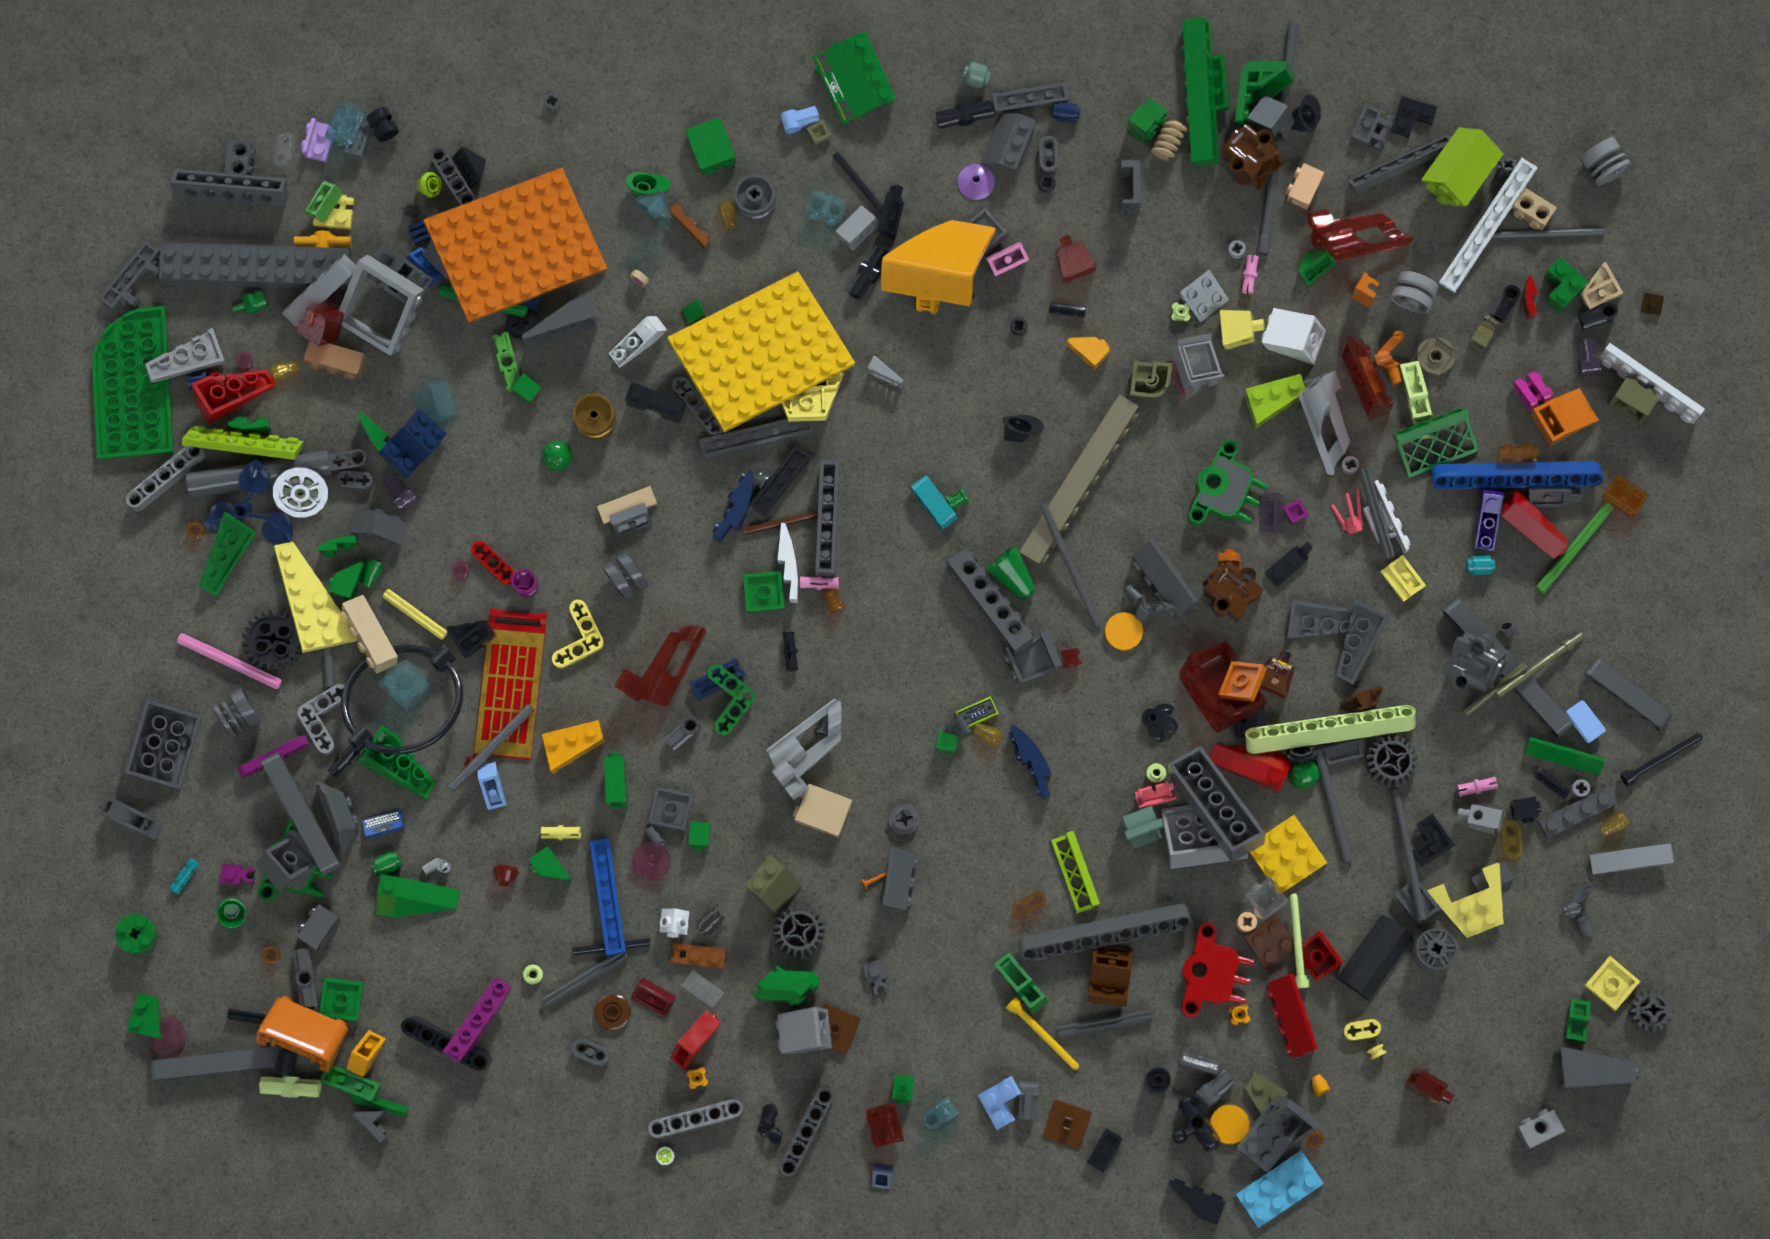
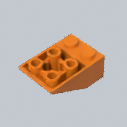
M1580 388L1549 400L1534 408L1530 414L1549 447L1599 421Z

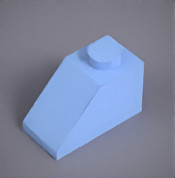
M496 762L481 765L477 769L487 809L491 810L506 806Z

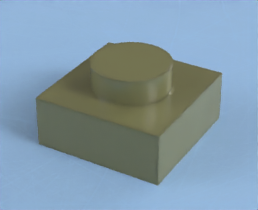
M823 120L806 128L815 146L832 138Z

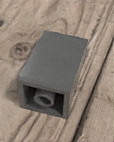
M1566 1047L1555 1050L1559 1090L1627 1086L1637 1083L1636 1079H1639L1638 1067H1635L1634 1062Z

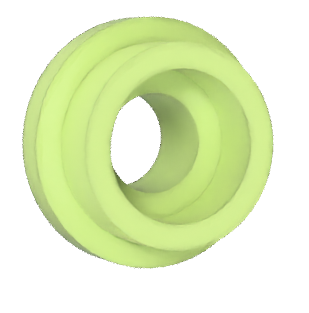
M1155 763L1148 767L1147 777L1151 782L1159 783L1164 780L1166 770L1161 764ZM1154 770H1159V771H1160V775H1159V776L1153 775V771H1154Z
M529 965L524 969L523 978L527 983L537 984L541 981L543 972L539 966ZM535 971L537 973L536 977L530 978V972Z

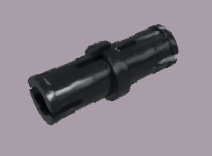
M794 632L782 633L784 642L783 655H785L786 671H797L796 654L798 649L795 647Z
M350 745L343 754L340 753L338 755L339 758L328 771L338 778L341 772L352 764L351 761L360 751H357Z

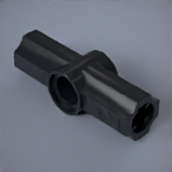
M990 100L974 104L965 102L956 105L952 109L936 112L939 129L955 125L967 126L977 120L994 117Z
M876 244L867 260H864L860 265L857 276L847 291L853 298L862 300L871 284H874L879 277L882 259L889 253L885 247Z

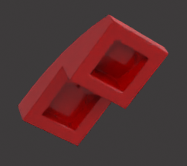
M1532 276L1527 278L1523 292L1527 320L1534 318L1537 314L1533 299L1536 298L1538 291Z

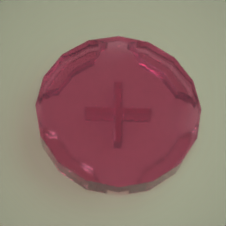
M648 842L635 850L632 866L640 878L656 881L668 873L671 866V858L668 851L662 845Z
M161 1017L159 1026L160 1032L163 1033L162 1040L147 1036V1042L150 1048L157 1054L163 1056L174 1055L184 1047L187 1040V1031L178 1019Z

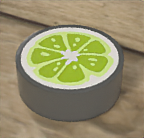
M668 1146L660 1147L655 1154L656 1161L662 1166L671 1165L675 1160L674 1150Z

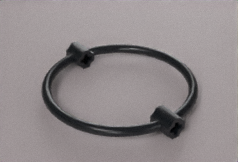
M418 645L393 646L396 653L411 652L431 657L430 663L434 668L442 673L447 669L455 686V703L446 723L431 737L409 746L390 747L372 742L374 737L365 727L361 726L358 730L356 729L349 714L348 703L350 692L356 679L368 667L366 659L353 670L345 683L341 696L342 718L351 734L348 742L353 748L361 751L367 747L376 752L392 755L409 754L433 745L446 735L456 722L463 703L462 682L456 668L452 665L456 659L447 648H442L439 652Z

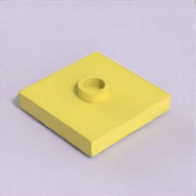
M1609 956L1584 986L1615 1012L1641 981Z

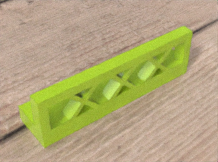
M1074 831L1052 839L1051 842L1076 912L1080 913L1099 906L1100 902ZM1067 839L1069 849L1067 853H1064L1058 849L1056 843ZM1067 857L1076 863L1073 872L1064 866ZM1073 876L1081 878L1083 884L1080 890L1072 887L1070 882ZM1079 895L1087 896L1090 905L1080 908L1077 902Z

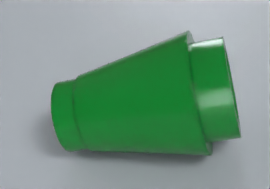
M370 558L366 562L361 584L372 588L384 570V564Z

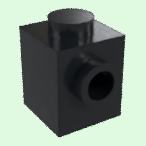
M1536 796L1516 799L1510 802L1513 822L1523 820V823H1531L1541 813V805L1536 800Z

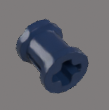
M207 372L195 375L187 373L188 389L192 390V383L208 377Z

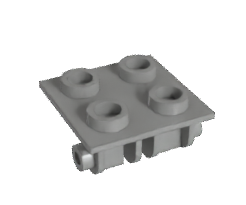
M1207 270L1180 291V299L1183 302L1186 301L1199 322H1202L1229 301V298L1210 270Z

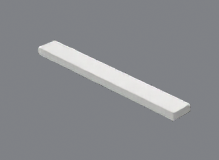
M1521 158L1439 281L1440 285L1453 293L1456 292L1538 167Z

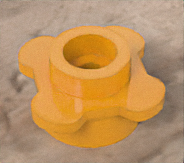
M1246 1004L1229 1008L1233 1025L1250 1021Z
M700 1067L698 1070H688L687 1076L690 1080V1088L695 1089L697 1086H706L708 1084V1080L705 1077V1068Z

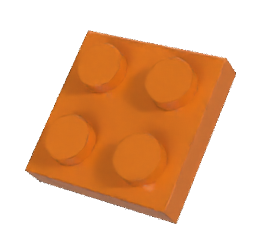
M1231 661L1218 695L1222 699L1254 702L1267 668L1263 664Z

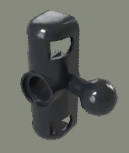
M1187 1096L1180 1100L1178 1107L1182 1111L1189 1127L1184 1130L1176 1129L1173 1131L1172 1140L1176 1144H1183L1187 1140V1136L1194 1133L1206 1152H1212L1219 1148L1222 1141L1197 1099L1193 1096ZM1194 1099L1197 1106L1193 1107L1190 1100ZM1198 1119H1202L1203 1125L1197 1129L1195 1123ZM1214 1133L1218 1139L1213 1140L1210 1134Z

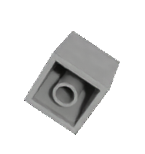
M813 1007L777 1014L776 1029L780 1035L778 1048L781 1054L832 1049L828 1009Z

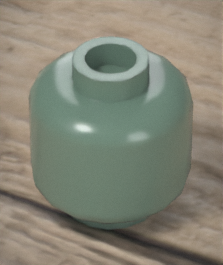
M972 61L968 66L963 67L961 77H964L966 85L981 88L983 85H987L990 71H988L986 65Z

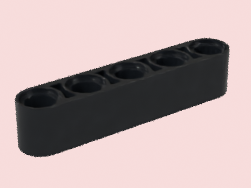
M410 1016L401 1023V1030L405 1035L441 1053L445 1049L443 1039L446 1038L450 1041L454 1034L418 1016ZM409 1021L415 1023V1030H411L408 1027ZM427 1029L432 1031V1039L426 1037L425 1032ZM474 1046L460 1062L474 1070L480 1071L491 1064L492 1057L487 1051ZM478 1056H482L485 1059L484 1065H480L477 1062Z

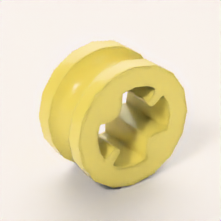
M1383 1044L1367 1051V1053L1371 1054V1060L1387 1053L1386 1050H1383Z

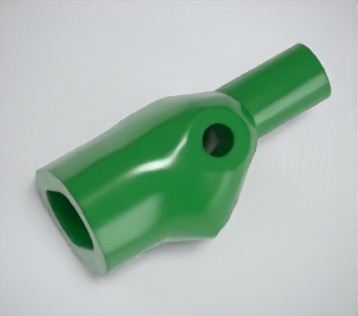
M263 289L243 294L242 302L233 305L232 309L234 313L245 309L247 314L251 315L269 306Z

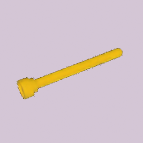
M1015 997L1005 1008L1010 1013H1017L1073 1070H1077L1079 1064L1022 1008L1021 1001Z

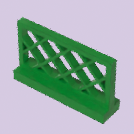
M1461 407L1392 434L1408 478L1431 470L1437 464H1447L1479 451L1468 419L1467 409ZM1464 421L1466 426L1463 435L1454 431L1457 424ZM1444 428L1450 431L1445 441L1437 438L1439 431ZM1453 433L1462 436L1457 447L1448 443ZM1426 435L1432 437L1428 448L1419 444L1422 437ZM1465 438L1471 441L1473 447L1467 451L1460 449ZM1435 440L1444 443L1440 453L1431 450ZM1408 442L1415 444L1410 455L1405 453L1402 447L1403 444ZM1447 445L1455 448L1451 457L1443 456ZM1418 446L1426 450L1422 460L1413 457ZM1429 452L1438 455L1433 464L1425 462ZM1413 458L1421 463L1417 470L1411 472L1409 464Z

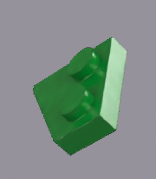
M138 993L126 1031L162 1040L163 1033L160 1032L159 1022H161V1016L158 1011L159 999L157 997Z

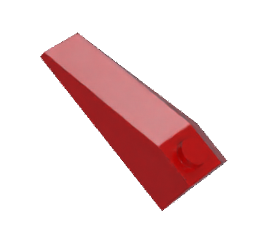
M264 369L247 371L244 374L232 375L231 373L219 377L208 376L192 383L191 387L199 411L207 424H210L227 416L277 384L268 370Z
M1219 744L1214 745L1209 756L1217 767L1276 793H1279L1292 763L1287 761L1285 754L1278 751L1252 754L1247 752L1246 747Z

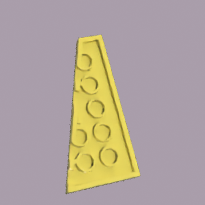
M293 542L274 545L275 555L302 653L357 641L356 637L353 638L350 634L349 624L343 621L340 614L341 611Z

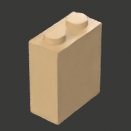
M808 784L809 789L800 795V798L803 799L801 805H797L794 810L795 822L839 838L852 806V800Z

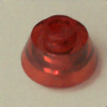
M496 865L493 868L494 879L498 882L499 886L509 887L510 884L515 882L519 871L516 867Z

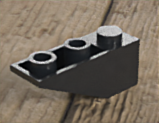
M1174 1178V1181L1169 1180L1168 1184L1197 1218L1218 1225L1226 1203L1222 1201V1196L1212 1193L1211 1196L1203 1193L1204 1189L1194 1185L1192 1188L1185 1186L1186 1182Z

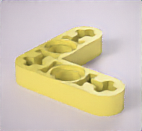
M582 600L571 602L569 609L583 638L556 651L552 655V662L557 668H565L601 650L604 646L603 637L586 604ZM575 605L583 606L581 611L585 617L581 618L577 611H573L576 609ZM584 621L592 623L590 630L582 629L581 626ZM592 638L600 639L599 645L597 647L595 645L589 646L590 651L587 652L583 642L586 641L588 645L592 643ZM581 646L583 653L580 656L574 655V647ZM569 650V653L573 659L570 660V658L567 657L564 659L563 664H561L560 662L556 663V660H558L557 656L561 655L562 657L568 655L566 651Z

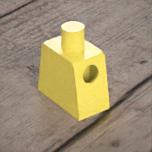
M1220 310L1222 340L1225 349H1232L1254 342L1255 331L1265 330L1264 319L1253 320L1251 311Z

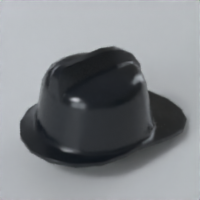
M1306 95L1301 104L1292 111L1291 114L1295 123L1291 129L1299 132L1307 131L1314 133L1321 118L1320 103L1314 95Z
M1030 415L1007 416L1003 418L1005 441L1022 443L1031 434L1042 432L1044 429L1043 423L1038 418Z

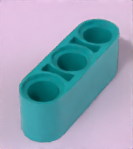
M926 475L910 486L912 492L942 530L958 519L953 509Z

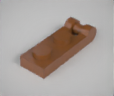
M672 205V217L704 250H707L711 246L710 236L704 230L700 231L696 227L697 223L693 218H687L683 214L681 205Z
M672 943L671 949H673V954L670 956V963L724 969L726 949ZM681 951H686V958L680 957Z

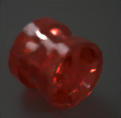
M1068 649L1061 652V657L1064 658L1063 668L1082 665V661L1079 659V649Z

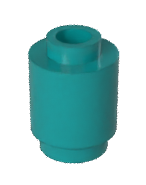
M1472 556L1466 560L1467 574H1472L1473 576L1491 575L1492 571H1495V560L1491 559V556Z

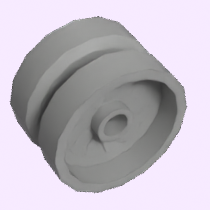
M1411 271L1400 272L1396 282L1398 286L1394 287L1390 297L1392 302L1412 312L1429 313L1433 303L1431 298L1435 297L1439 287L1438 284L1419 273Z

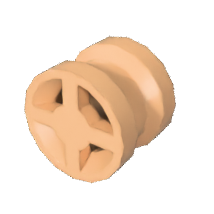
M1250 912L1242 913L1237 919V927L1244 933H1250L1257 925L1256 916Z

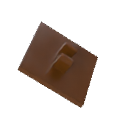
M1054 1100L1043 1138L1080 1150L1092 1112Z

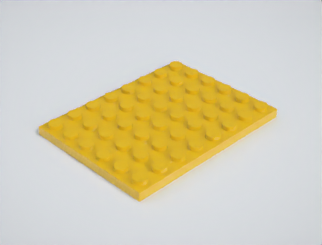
M799 272L667 337V341L724 433L855 366V361Z

